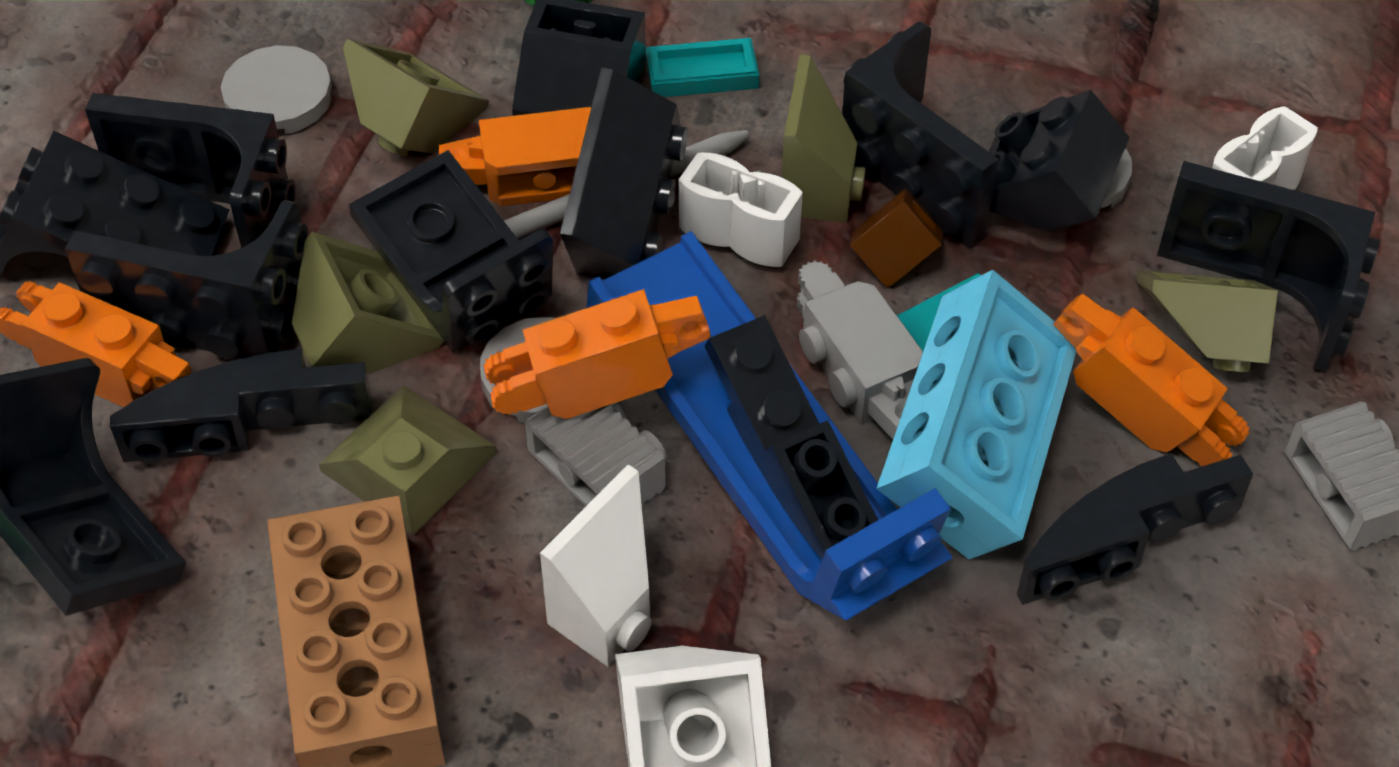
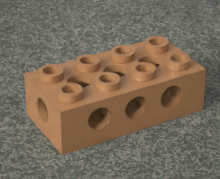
M394 496L267 519L294 751L299 767H437L445 765L400 497Z

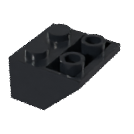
M537 0L523 34L512 116L592 107L601 68L615 70L638 83L646 62L645 12L575 0Z
M1092 90L1069 98L1064 96L1058 97L1046 106L1023 114L1021 112L1013 113L1000 122L995 130L994 141L988 151L999 159L990 207L991 213L1049 232L1097 217L1130 137Z

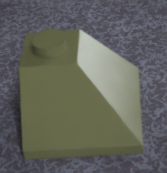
M347 38L343 46L360 124L380 135L377 143L395 154L408 156L410 150L433 154L439 149V145L448 142L485 111L490 101L411 53Z
M799 54L784 131L781 178L790 181L803 192L801 218L847 223L850 202L862 201L866 168L855 166L857 142L812 56Z
M311 232L306 238L291 324L301 342L303 354L312 367L365 362L368 375L438 349L444 342L442 337L377 251L315 232Z
M1137 270L1136 282L1199 353L1206 358H1213V368L1249 372L1251 362L1269 364L1278 290L1255 280Z
M403 385L319 463V467L322 473L364 502L399 496L406 531L414 535L497 453L496 445Z

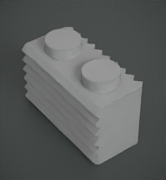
M1362 401L1297 422L1284 452L1349 549L1356 551L1361 546L1366 548L1372 542L1377 544L1382 539L1388 540L1394 535L1399 536V450L1395 448L1393 435L1388 425L1382 419H1375L1374 413L1368 411L1367 403Z
M618 402L569 419L552 416L548 406L525 420L528 451L585 507L628 464L639 472L642 506L646 500H652L656 493L661 494L665 488L666 453L662 444L651 432L643 430L639 433L636 426H631Z

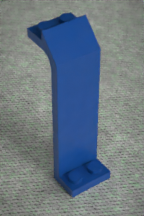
M692 231L682 235L680 243L603 281L600 277L589 281L586 308L642 289L645 290L649 305L697 296L704 311L711 337L756 319ZM708 339L668 358L673 375L664 387L655 391L798 594L846 621L953 558L942 544V537L939 534L951 508L937 489L934 488L897 509L888 497L876 489L878 483L792 368L819 424L827 420L829 421L878 518V521L825 550L823 559H821L774 495L738 433L727 411V407L732 401L704 347Z

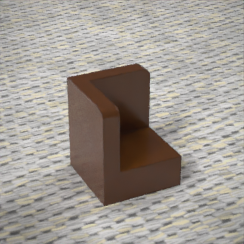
M905 188L853 231L850 246L885 286H892L942 245L943 231Z

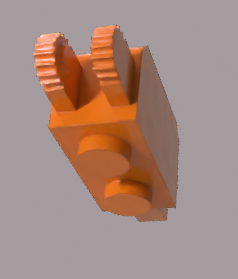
M591 107L479 120L480 136L439 145V155L449 150L475 185L487 184L489 200L501 207L556 200L570 194Z
M25 281L17 290L16 297L24 305L23 307L32 311L29 316L18 311L14 312L11 308L8 309L7 307H1L0 333L11 341L14 340L16 343L31 349L36 363L42 367L83 358L92 359L100 368L95 395L122 407L144 396L148 391L152 392L167 383L190 375L192 371L189 363L177 357V354L174 352L175 349L164 342L159 325L60 282L51 290L42 285L38 286L35 282Z
M642 289L523 329L526 342L505 348L502 352L496 351L494 355L490 354V358L485 359L486 363L483 366L486 380H489L490 384L493 383L496 386L492 387L493 391L490 392L493 408H496V412H501L502 415L517 414L519 411L525 412L547 404L552 416L569 419L664 387L673 375L668 358L711 337L710 329L697 296L649 305L645 290Z
M1082 293L1065 307L1053 323L1059 332L1076 348V352L1082 358L1073 371L1076 385L1150 449L1167 453L1177 446L1193 461H1197L1199 466H1206L1231 458L1233 453L1230 452L1231 448H1228L1226 444L1236 447L1237 444L1241 445L1248 436L1250 428L1247 426L1248 422L1244 421L1243 417L1238 416V412L1222 399L1228 388L1134 307L1120 317L1108 309L1105 310Z

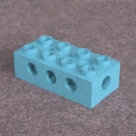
M994 270L942 296L876 488L899 507L936 488L951 508L939 534L945 542L967 559L975 558L1023 539L1076 355V348L1053 325L1055 321Z

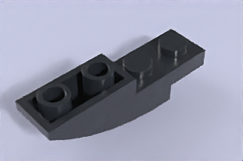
M761 316L710 337L704 347L732 401L727 407V411L774 495L821 559H823L825 550L878 521L829 421L827 420L819 424L766 316Z
M301 348L233 360L167 383L110 416V428L123 463L136 461L153 463L167 458L198 455L215 457L229 452L249 451V431L283 430L292 426L324 423L345 424L355 420L368 419L373 414L372 396L365 362L306 367Z
M1169 453L1142 463L1111 478L1076 502L1041 536L1024 562L1017 591L1021 604L1024 605L1043 598L1048 601L1059 600L1071 594L1079 586L1101 579L1109 582L1120 580L1139 567L1147 540L1161 542L1173 537L1183 528L1205 521L1215 524L1229 519L1242 506L1253 477L1252 471L1240 454L1183 472L1173 454Z

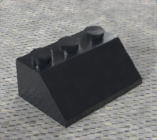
M601 68L560 231L576 274L595 278L600 277L601 279H607L662 252L663 235L657 233L661 214L669 215L672 210L676 183L675 180L669 178L674 160H683L688 140V127L681 126L677 104L615 70Z

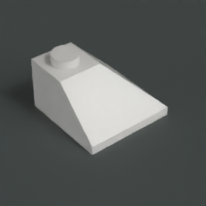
M628 464L540 552L547 624L607 667L615 660V654L622 653L624 649L630 652L638 647L646 637L651 626L649 581L639 472Z
M690 646L615 654L622 723L629 767H771L761 658L758 654Z

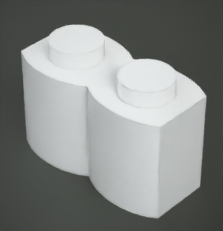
M1285 106L1272 109L1261 115L1254 122L1249 135L1232 139L1222 146L1215 156L1212 168L1295 190L1301 180L1318 127Z
M697 153L679 178V227L685 233L692 231L698 241L713 246H730L738 255L753 263L771 267H782L800 240L803 192L796 185L779 176L761 172H749L743 165L726 156L714 153Z

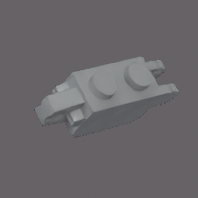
M815 260L812 263L807 262V265H802V269H799L798 278L801 293H798L797 308H799V313H802V318L804 319L803 329L799 331L802 350L807 359L813 364L818 362L828 376L831 392L839 405L842 407L848 406L861 426L875 420L893 439L923 351L875 285L857 281L845 286L836 272H832V267H828V263L823 264L822 261L816 262Z

